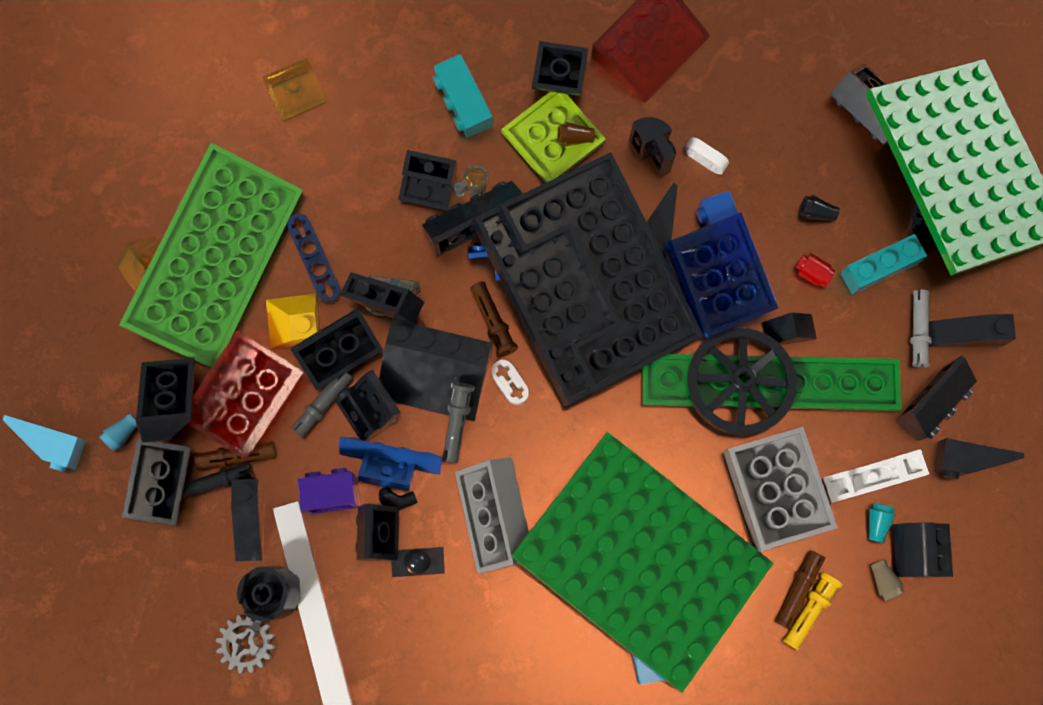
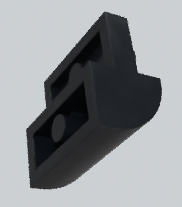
M645 117L633 122L629 141L640 160L650 156L659 174L663 177L670 173L676 157V149L669 140L672 129L666 122L658 118Z
M407 150L398 200L447 211L452 189L455 185L457 161Z
M373 370L366 372L353 386L346 388L335 400L362 441H368L385 431L396 422L395 418L401 413L395 401L392 400Z
M934 522L893 524L897 577H953L949 524Z

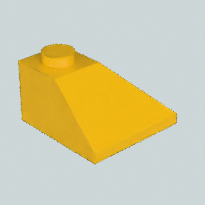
M316 293L266 300L271 350L293 347L320 331Z

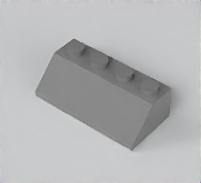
M512 457L491 459L456 471L455 475L477 574L519 565L510 556L527 536L529 530Z

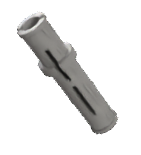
M919 290L913 291V337L910 338V343L913 345L912 366L922 367V364H924V367L930 366L929 345L932 344V338L929 337L930 291L920 290L919 293Z

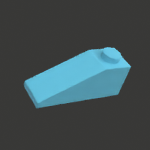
M4 415L3 421L42 460L51 463L49 468L65 472L66 468L76 470L86 440Z

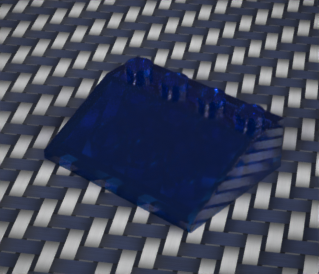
M742 212L664 242L686 301L704 335L702 337L714 336L778 309Z

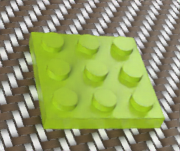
M549 92L501 129L502 134L544 183L566 174L606 142L605 137L567 94ZM566 121L594 128V142L564 147L563 144H558L557 142L558 125L564 124Z

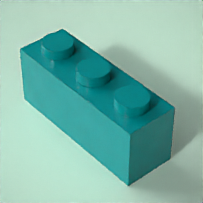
M461 54L435 65V76H432L438 90H443L445 97H443L444 103L448 111L453 110L456 116L453 120L458 131H464L468 138L493 126V116Z
M913 234L848 265L840 274L851 294L854 295L919 264L927 255L918 238Z

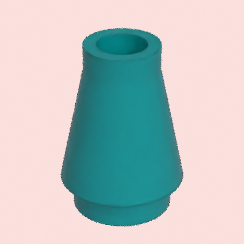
M873 503V508H870L868 539L881 543L885 542V537L896 516L894 514L895 507Z

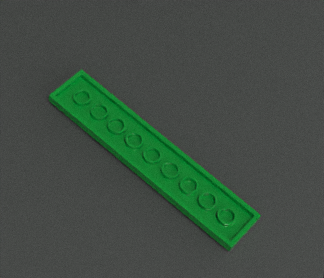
M667 354L642 367V406L694 407L687 389V372L694 354ZM704 355L699 364L697 374H731V372L712 355ZM725 355L737 367L739 366V355ZM748 356V367L753 366L763 356ZM777 357L756 373V376L786 380L784 370ZM790 357L797 377L796 395L790 409L901 410L900 359ZM744 375L738 377L743 383L748 381ZM697 383L700 396L706 406L729 387V383ZM755 384L770 405L778 409L784 399L786 389ZM734 392L719 407L737 408L738 393ZM748 392L746 408H761Z

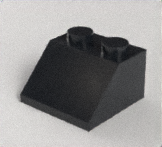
M539 41L532 89L581 96L588 48Z
M377 504L358 506V515L356 517L357 542L355 545L357 560L398 561L399 507Z

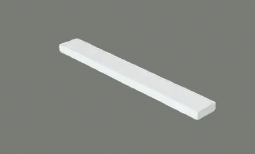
M297 501L273 508L288 569L297 575L300 580V598L297 605L323 705H353L300 502Z

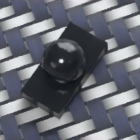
M444 547L398 550V561H391L392 577L445 574Z

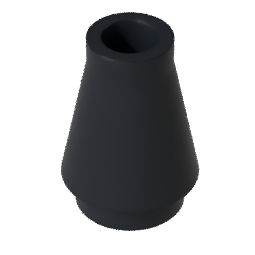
M814 195L810 197L805 196L800 205V215L804 216L805 219L835 222L840 210L839 207L833 206Z

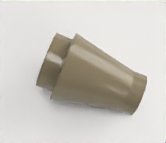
M885 560L871 565L879 596H883L885 602L905 593L902 588L904 586Z

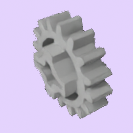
M237 615L236 623L233 620H228L229 628H220L219 631L224 636L223 638L216 639V642L222 644V647L217 649L216 653L224 654L220 662L225 663L229 661V670H233L238 666V673H244L247 667L248 671L252 673L255 672V665L263 668L265 666L263 659L269 660L272 658L268 650L276 648L275 645L270 644V640L275 638V634L267 633L271 628L270 624L262 626L260 621H253L249 617H246V620H244L242 615ZM249 625V628L243 633L235 631L241 626ZM259 634L262 636L263 646L259 643ZM249 638L248 643L251 647L242 649L244 644L241 640ZM229 642L232 643L233 653L230 651ZM248 654L256 656L250 662H242Z

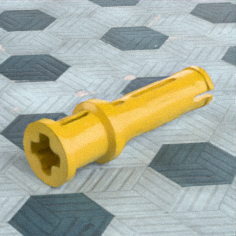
M822 572L820 575L822 579L815 590L810 591L809 602L787 637L783 640L796 650H799L801 643L822 610L830 607V600L838 588L841 589L843 586L841 582L825 572Z

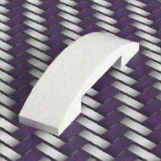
M920 449L860 468L822 478L829 502L834 503L929 475Z

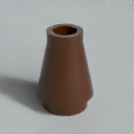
M566 121L564 124L558 125L557 142L558 144H563L564 147L594 142V128Z

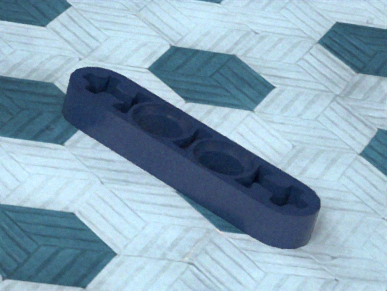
M299 213L294 214L288 220L287 226L314 288L322 302L325 304H335L341 298V289L307 216ZM300 221L304 224L303 229L307 236H301L299 230L295 228L297 227L296 222ZM307 242L316 244V250L312 254L303 252V246ZM315 265H325L326 272L322 276H315L312 272ZM326 280L331 289H336L330 298L328 295H323L326 293V289L322 282Z

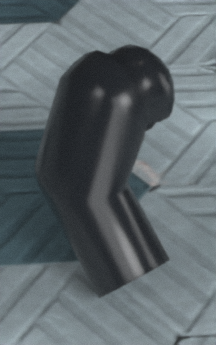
M384 487L378 493L379 502L382 505L399 507V510L418 503L413 491L399 496L393 493L390 488Z

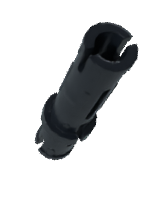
M245 462L229 469L224 467L219 469L217 473L185 482L183 486L185 492L182 493L181 500L222 486L225 488L231 487L232 480L253 478V470L242 473L243 470L252 467L249 462Z

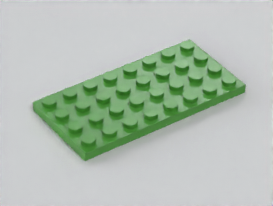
M211 142L119 326L187 358H194L196 362L216 370L303 190Z

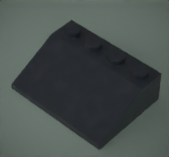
M392 319L385 344L379 379L395 403L450 416V412L447 408L448 404L451 403L453 395L452 382L473 385L475 389L471 392L469 403L471 412L469 415H466L465 420L475 422L493 351V344L484 340Z

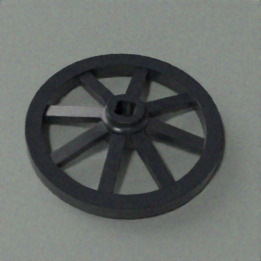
M732 328L712 335L696 350L687 372V389L695 410L708 424L732 435H754L772 428L787 414L796 395L797 377L790 356L776 340L757 330ZM739 339V366L737 367L715 346L727 340ZM747 340L757 342L770 350L751 367H748ZM709 352L731 374H697L702 358ZM777 357L784 370L786 380L756 376V373ZM744 375L748 381L743 383L738 377ZM697 383H729V387L706 406L700 396ZM755 384L786 389L784 399L777 411L774 410ZM734 392L738 393L736 424L727 422L713 413ZM748 392L769 418L759 423L745 425Z

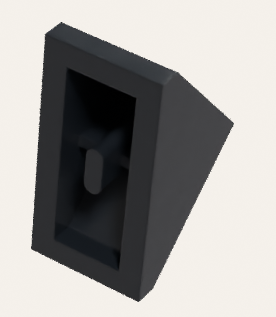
M792 312L761 323L763 333L772 337L780 345L817 339L812 314Z

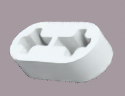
M691 137L683 147L684 152L716 174H722L729 165V161L724 155L698 138Z
M497 361L492 367L493 380L511 404H524L529 396L527 385L509 361ZM499 367L503 369L509 368L507 374L510 380L508 382L503 376H497ZM511 384H514L518 390L521 388L524 390L521 399L511 397L513 394V390L510 387Z

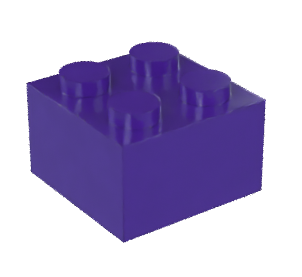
M347 468L332 469L331 474L328 475L321 474V472L305 473V478L298 479L301 511L309 515L354 509L361 506L358 477L353 472L347 471Z

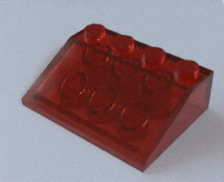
M636 0L594 42L591 57L640 100L646 103L710 37V34L683 0Z
M237 330L194 394L192 420L188 424L247 460L304 372Z

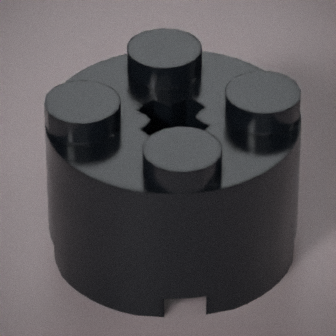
M283 566L257 567L248 574H245L240 580L237 589V599L239 604L242 605L245 615L252 620L263 622L284 618L293 613L299 602L300 580L297 575Z

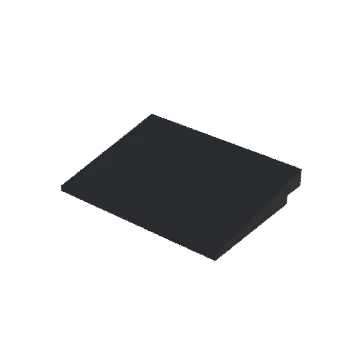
M612 152L510 199L498 207L475 217L471 221L564 406L570 405L704 336Z

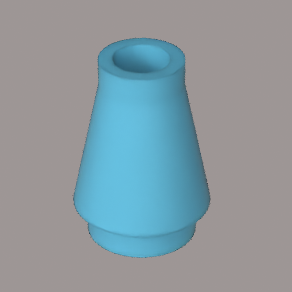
M128 414L123 419L102 430L104 433L99 438L113 452L118 448L121 449L137 428L136 420Z

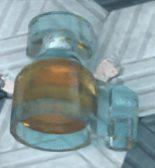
M473 164L465 169L463 181L454 184L455 195L461 197L467 191L471 196L481 192L485 194L489 184L487 170L477 164Z

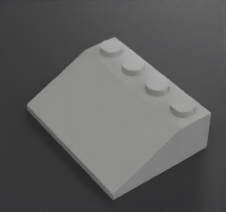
M803 427L732 447L723 452L753 545L758 552L838 528Z

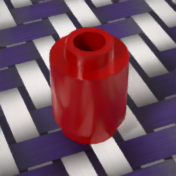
M811 252L807 256L803 254L795 266L798 268L797 274L816 286L821 285L823 287L829 284L836 271L831 268V264Z

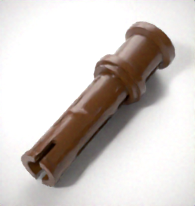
M485 281L475 283L470 289L488 325L487 335L493 339L498 350L496 352L497 357L507 356L516 351L518 345L513 342L508 332L510 329L509 325L502 321Z

